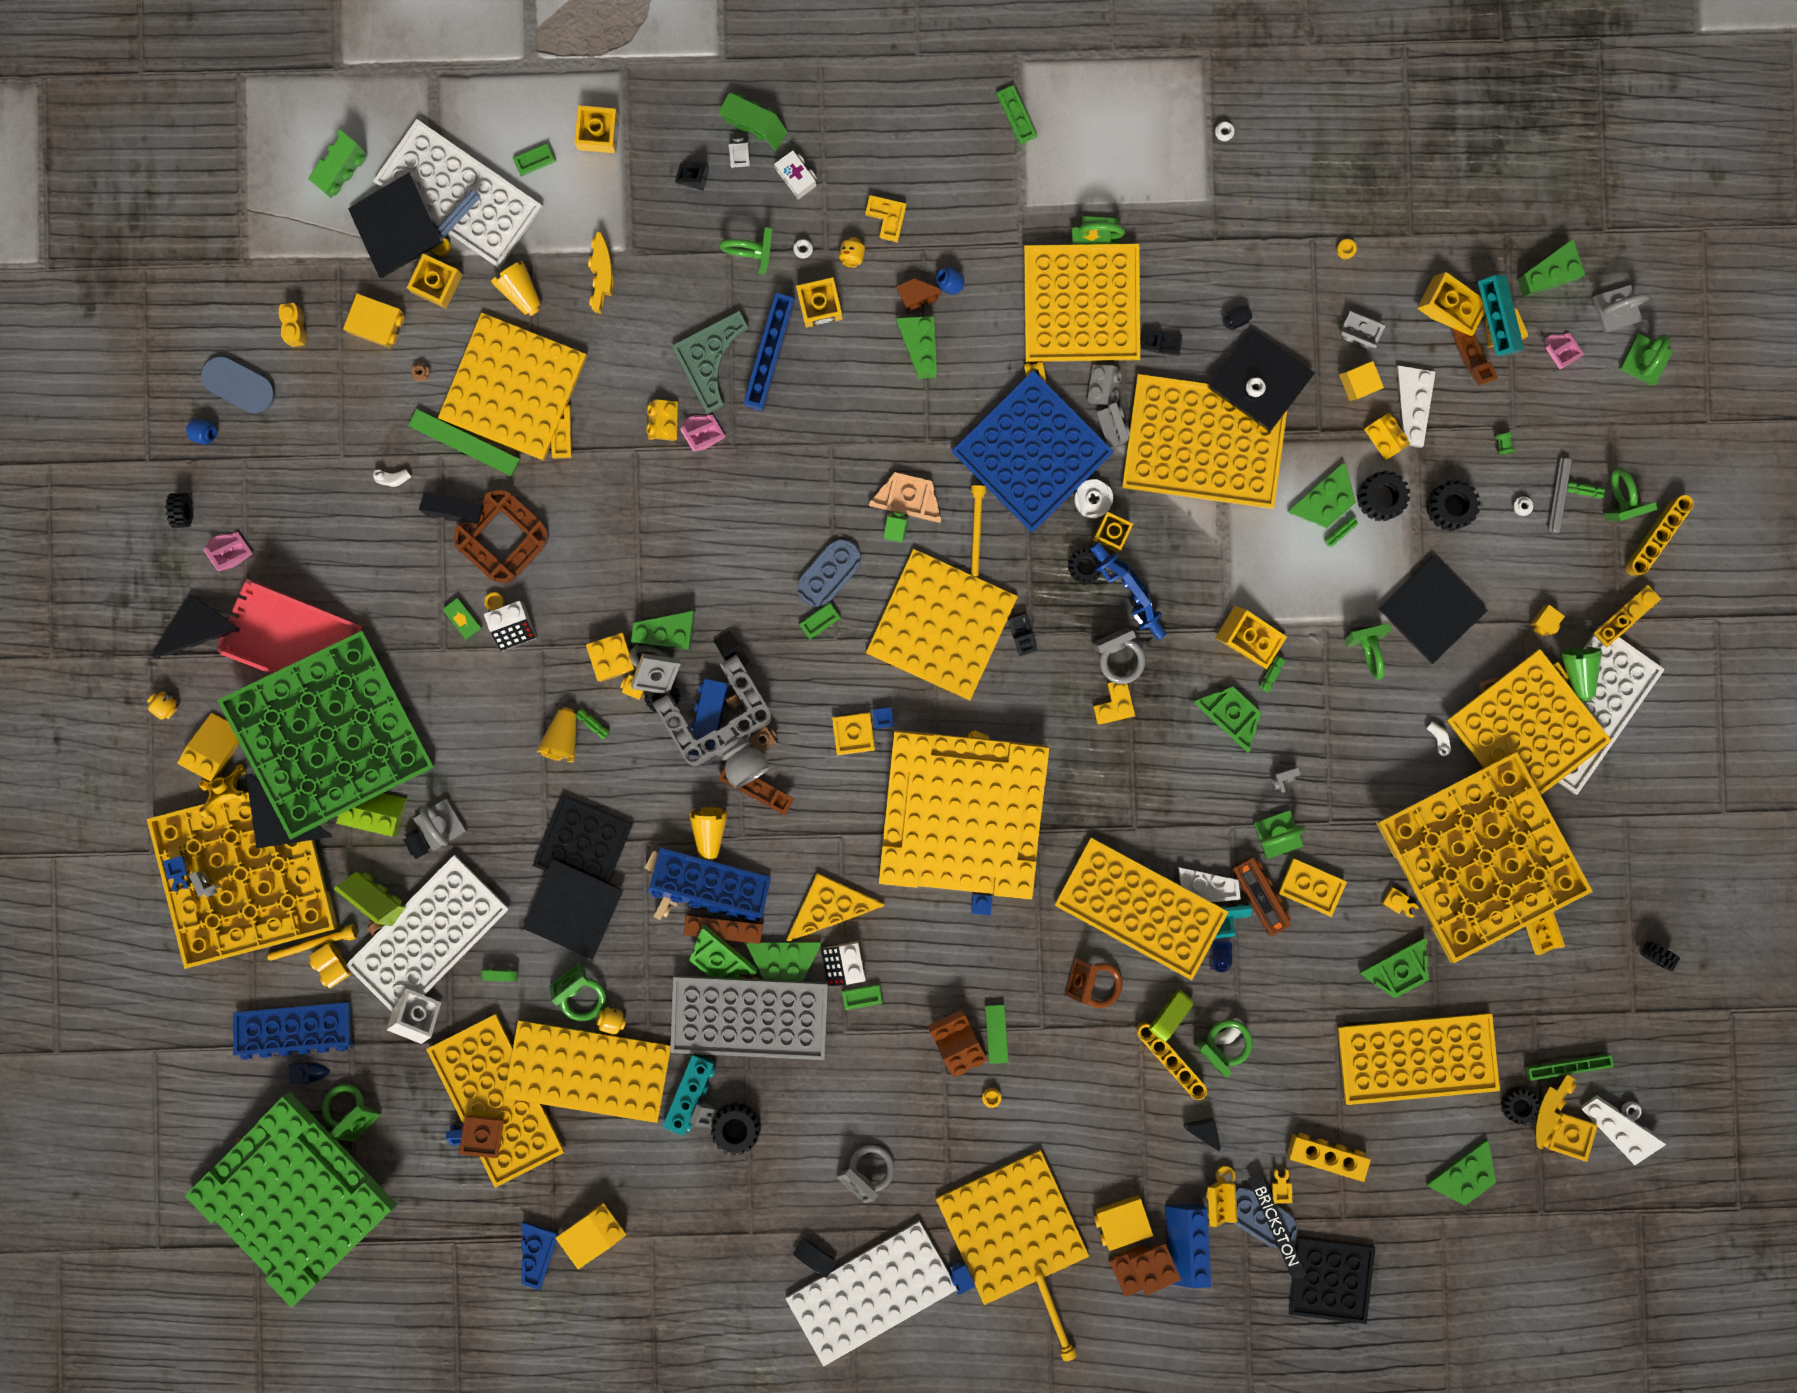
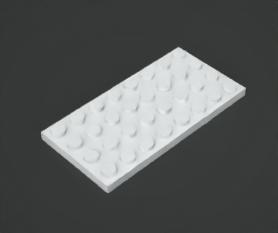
M418 119L415 120L373 180L374 183L383 188L408 172L413 173L436 226H439L471 190L477 191L481 196L480 199L448 234L499 269L543 207L540 203Z
M1593 634L1583 648H1601L1602 658L1596 696L1592 697L1590 701L1581 702L1612 741L1558 782L1575 795H1578L1665 670L1620 637L1606 648ZM1568 678V679L1565 680V681H1566V683L1570 686V688L1572 689L1570 680H1569V678Z
M456 855L404 905L406 909L393 926L385 925L345 965L391 1012L405 989H410L425 996L510 909Z
M919 1220L833 1269L827 1278L821 1276L786 1296L785 1299L824 1367L953 1293L958 1287L953 1285L948 1269Z

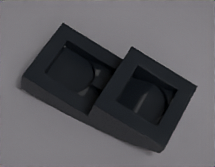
M1143 329L1140 349L1180 356L1183 337L1181 335L1163 334L1161 331Z
M1026 612L1008 617L1007 620L1019 656L1038 651Z
M803 1238L793 1252L796 1258L825 1278L828 1277L838 1263L835 1258L821 1251L817 1245Z

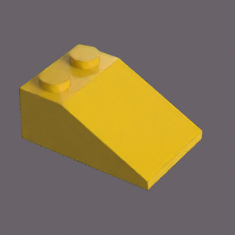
M1447 272L1433 276L1417 307L1418 310L1431 319L1470 336H1473L1485 313L1482 297Z
M1235 605L1215 638L1256 664L1268 669L1287 636L1248 610Z
M211 713L188 743L177 764L211 782L218 777H222L239 745V741L229 722Z
M601 1202L558 1235L556 1240L577 1269H580L625 1237L626 1232L606 1204Z

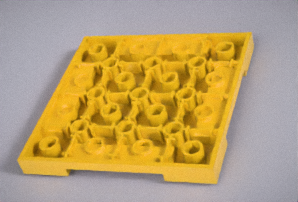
M894 730L879 884L915 888L922 886L1032 899L1049 746Z
M1518 752L1511 753L1478 770V772L1376 823L1433 926L1432 930L1450 963H1456L1593 892Z
M245 793L247 795L245 801L233 798L210 809V814L207 817H203L199 813V809L204 805L202 804L147 819L184 969L339 928L330 892L327 891L314 840L256 848L249 793ZM185 856L189 875L197 871H203L209 878V887L215 884H221L222 887L217 889V894L206 898L205 895L198 896L189 875H185L184 878L190 884L189 889H184L183 884L180 883V891L174 892L172 889L174 879H167L163 861Z

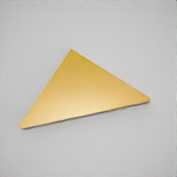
M817 873L787 937V941L884 906V903Z

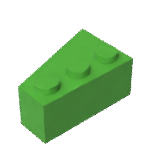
M729 93L718 111L726 122L745 133L748 131L756 135V139L760 142L762 139L766 140L775 151H777L788 132L774 110L770 108L766 110L755 101L751 103L741 94Z
M340 129L337 132L339 138L335 144H330L327 148L330 152L325 160H319L308 178L330 198L340 192L341 186L345 181H349L352 178L353 172L357 167L364 164L367 157L363 149Z
M1574 239L1518 279L1523 298L1577 281L1585 276Z
M934 316L896 318V325L917 379L937 378Z
M690 611L633 623L631 642L691 650L696 612Z

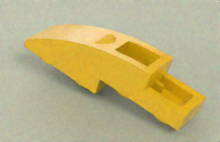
M597 232L596 238L593 237L592 239L593 256L589 257L588 267L592 273L597 274L593 278L595 290L594 295L590 296L589 304L595 313L602 314L605 295L613 296L614 272L608 246L602 234Z
M1647 585L1593 633L1594 636L1607 648L1657 604L1661 598Z
M1568 1074L1558 1090L1549 1087L1541 1104L1536 1126V1143L1539 1149H1543L1544 1146L1546 1148L1549 1147L1553 1140L1551 1135L1554 1130L1558 1132L1563 1124V1121H1561L1563 1116L1558 1114L1557 1110L1561 1111L1567 1102L1564 1100L1568 1093L1572 1094L1577 1086L1575 1084L1576 1079Z

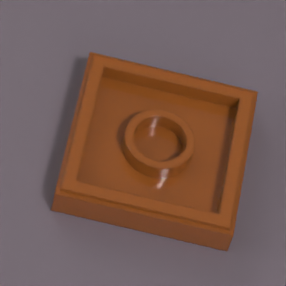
M465 1114L459 1155L498 1158L504 1118Z

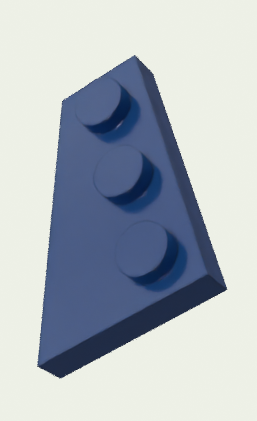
M525 1221L522 1222V1285L541 1290L557 1243L556 1237L559 1235L558 1232Z

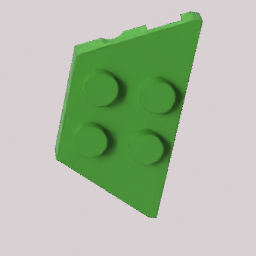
M1342 463L1287 512L1301 517L1308 522L1316 523L1325 529L1328 528L1356 503L1346 464Z
M1230 687L1193 702L1244 751L1250 752L1261 712L1237 689Z
M705 924L702 925L689 959L694 965L709 977L740 978V975L750 973L755 975L757 973V968L709 927Z
M1423 937L1360 971V975L1391 997H1399L1429 980L1427 970L1428 956L1426 952L1427 939Z
M821 942L747 943V947L763 979L803 981L821 946Z
M1487 1140L1482 1141L1426 1183L1427 1186L1466 1206L1496 1183L1489 1142Z

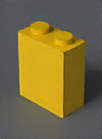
M356 293L343 329L349 334L391 349L398 339L397 332L399 327L403 325L405 317L404 313L398 308Z
M1139 1195L1095 1209L1097 1215L1093 1217L1097 1228L1101 1227L1103 1234L1100 1235L1103 1246L1107 1245L1109 1251L1153 1236Z

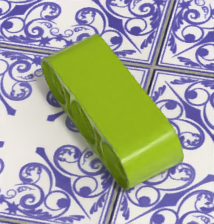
M1178 989L1149 1026V1030L1162 1042L1167 1041L1195 1002L1181 989Z

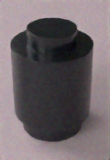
M1240 305L1224 313L1222 321L1227 329L1229 328L1233 331L1249 323L1253 316L1247 305Z
M414 829L405 834L406 838L403 841L411 856L413 855L417 859L429 853L427 849L429 846L421 831L416 832Z

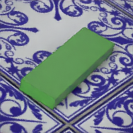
M1014 84L996 92L1019 145L1037 138V134Z
M1004 1004L985 1005L989 1064L1008 1063Z

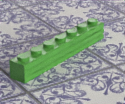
M1607 1053L1527 1066L1525 1071L1527 1079L1532 1081L1612 1068L1614 1064L1612 1055Z

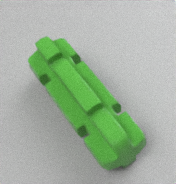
M1568 482L1567 492L1603 498L1605 489L1602 487L1595 488L1592 485Z
M1354 517L1349 518L1346 524H1342L1332 535H1329L1324 540L1329 547H1333L1337 541H1340L1351 529L1358 525L1357 520Z
M1279 656L1274 658L1272 662L1274 664L1270 666L1264 677L1265 681H1262L1260 685L1261 690L1268 693L1271 691L1272 683H1275L1281 672L1280 668H1283L1286 660Z
M580 709L576 713L577 718L580 721H584L583 723L594 733L597 732L601 739H605L609 731L605 727H601L602 725L591 715L588 716L584 709Z

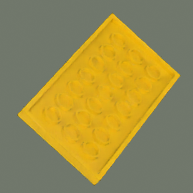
M1090 838L1055 903L1056 907L1190 980H1193L1228 914V911L1093 838Z
M497 1013L426 1049L462 1123L464 1122L465 1114L504 1118L498 1158L480 1157L495 1188L565 1152L542 1104L504 1098L513 1045Z
M1492 1013L1337 1027L1344 1103L1346 1105L1500 1091Z
M518 1020L504 1098L658 1123L671 1045Z

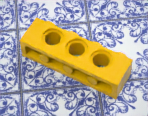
M1299 1132V1135L1292 1134L1286 1154L1290 1160L1362 1182L1365 1181L1371 1159L1365 1156L1366 1153L1355 1149L1352 1152L1347 1150L1348 1147L1341 1144H1336V1146L1329 1145L1327 1140L1318 1138L1316 1141L1310 1139V1135ZM1309 1146H1314L1312 1154H1306V1149ZM1333 1152L1332 1158L1325 1160V1154ZM1351 1157V1163L1347 1166L1343 1165L1344 1159Z

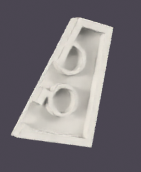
M1178 867L1180 886L1209 902L1241 899L1239 881L1237 879Z

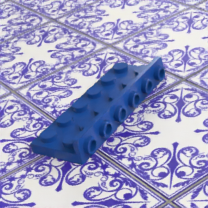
M659 848L647 892L656 898L667 897L675 903L686 902L694 908H700L701 906L708 908L707 910L713 913L720 911L726 913L729 917L737 918V916L744 917L748 922H756L763 916L771 877Z
M349 1002L233 1012V1055L240 1056V1060L252 1059V1055H259V1058H269L275 1053H279V1056H290L291 1052H298L299 1055L310 1054V1050H317V1053H326L332 1048H336V1051H348V1047H354V1042H351V1003Z

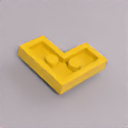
M869 195L865 216L883 220L879 238L898 242L907 204Z
M1107 683L1111 702L1093 706L1097 725L1134 717L1135 713L1128 684Z

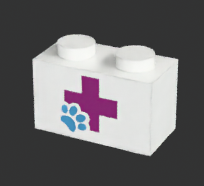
M791 151L774 165L776 171L796 198L800 199L816 187L815 180L817 178L811 169H806L804 166L805 161L801 155H796L794 151Z

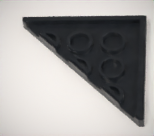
M189 594L150 657L159 659L161 656L171 655L182 651V649L204 644L205 641L215 640L232 632H239L240 628L197 597Z
M246 774L256 848L332 837L330 832L318 826L292 840L289 839L261 783L252 774Z

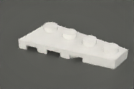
M1397 366V384L1400 396L1399 408L1402 419L1401 430L1407 435L1410 442L1409 446L1422 448L1424 446L1435 372Z
M1597 1095L1581 1105V1109L1595 1124H1598V1127L1634 1165L1666 1145L1664 1139L1658 1138L1652 1134V1131L1646 1127L1643 1128L1634 1119L1625 1116L1616 1107Z

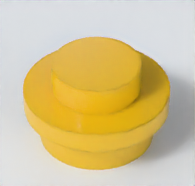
M995 1088L986 1089L982 1095L983 1103L990 1108L997 1107L1001 1102L1000 1092Z

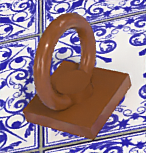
M1074 958L1065 995L1094 1008L1109 1007L1115 1003L1121 994L1123 986L1121 974L1115 966L1109 963L1093 965L1082 959ZM1105 970L1113 975L1115 988L1110 997L1098 1001L1091 997V993L1095 985L1097 972Z

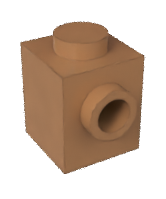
M764 727L752 735L749 742H752L751 747L757 748L763 753L777 743L776 738L778 736L772 728Z

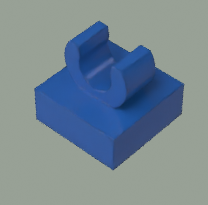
M461 1123L460 1130H455L456 1126L451 1124V1131H446V1140L450 1145L460 1144L463 1123Z

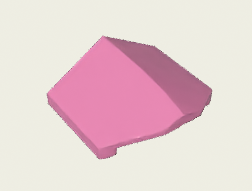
M1571 333L1551 334L1545 338V348L1559 369H1563L1585 355Z
M711 414L689 417L684 420L680 429L693 452L706 450L725 438L723 431Z
M238 532L219 534L211 538L204 547V552L217 571L234 568L252 555V552Z

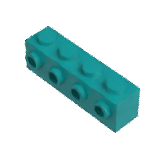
M1494 275L1478 281L1496 356H1508L1525 350L1506 275Z
M699 1054L692 1055L662 1126L663 1128L684 1136L686 1131L690 1132L693 1126L690 1123L697 1104H702L699 1103L701 1095H706L709 1085H706L708 1078H713L716 1071L714 1060Z

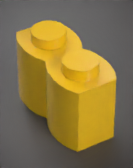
M295 303L280 304L279 318L283 323L281 326L282 339L291 347L306 345L307 334L303 327L305 321L303 310Z
M333 942L324 945L309 955V963L314 970H318L321 975L320 981L325 987L332 988L353 975L345 966L347 963Z

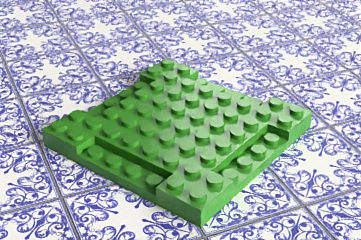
M363 631L217 700L291 840L434 768Z
M291 1092L284 1095L234 1148L185 1195L211 1224L216 1221L268 1276L265 1281L291 1308L398 1205Z

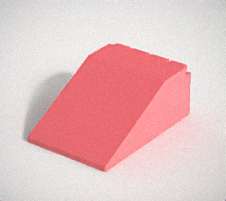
M246 579L239 593L246 596L244 600L238 597L232 609V612L238 614V616L230 615L228 619L239 627L240 631L221 637L216 650L223 656L272 674L360 632L362 626L281 591Z

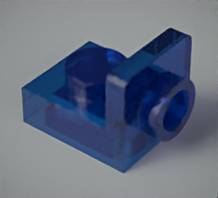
M1213 941L1210 969L1216 972L1229 971L1232 966V942Z

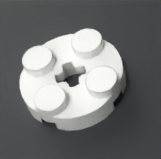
M1087 480L1080 485L1075 493V506L1082 516L1099 518L1109 511L1113 503V493L1110 487L1100 480ZM1091 494L1099 497L1096 504H1093L1091 501L1089 502L1088 498L1091 497Z

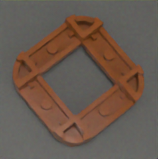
M496 490L485 494V498L479 503L484 506L479 524L462 522L456 526L454 542L457 550L464 554L489 579L507 584L515 580L545 548L549 539V533L544 523L507 491ZM500 511L528 535L503 563L476 540V537Z

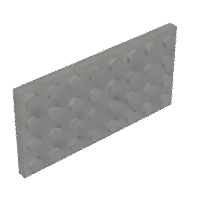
M674 975L670 1053L825 1060L828 983Z

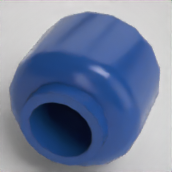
M952 267L941 269L936 276L937 287L947 294L955 295L964 287V275Z
M194 418L186 427L189 440L195 443L208 445L217 436V429L214 423L209 420Z

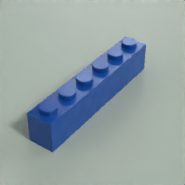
M775 293L744 400V405L747 408L764 412L794 309L795 300L793 297Z

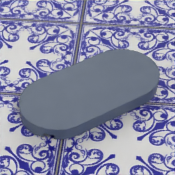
M215 357L209 360L202 369V383L208 391L249 413L264 412L274 402L275 392L269 380L226 357Z
M848 540L831 542L802 574L798 581V593L806 604L813 607H821L828 604L856 573L861 563V555L856 545Z
M1249 1187L1236 1188L1237 1222L1234 1224L1266 1245L1278 1248L1253 1189ZM1275 1204L1292 1242L1297 1233L1295 1220L1288 1211Z

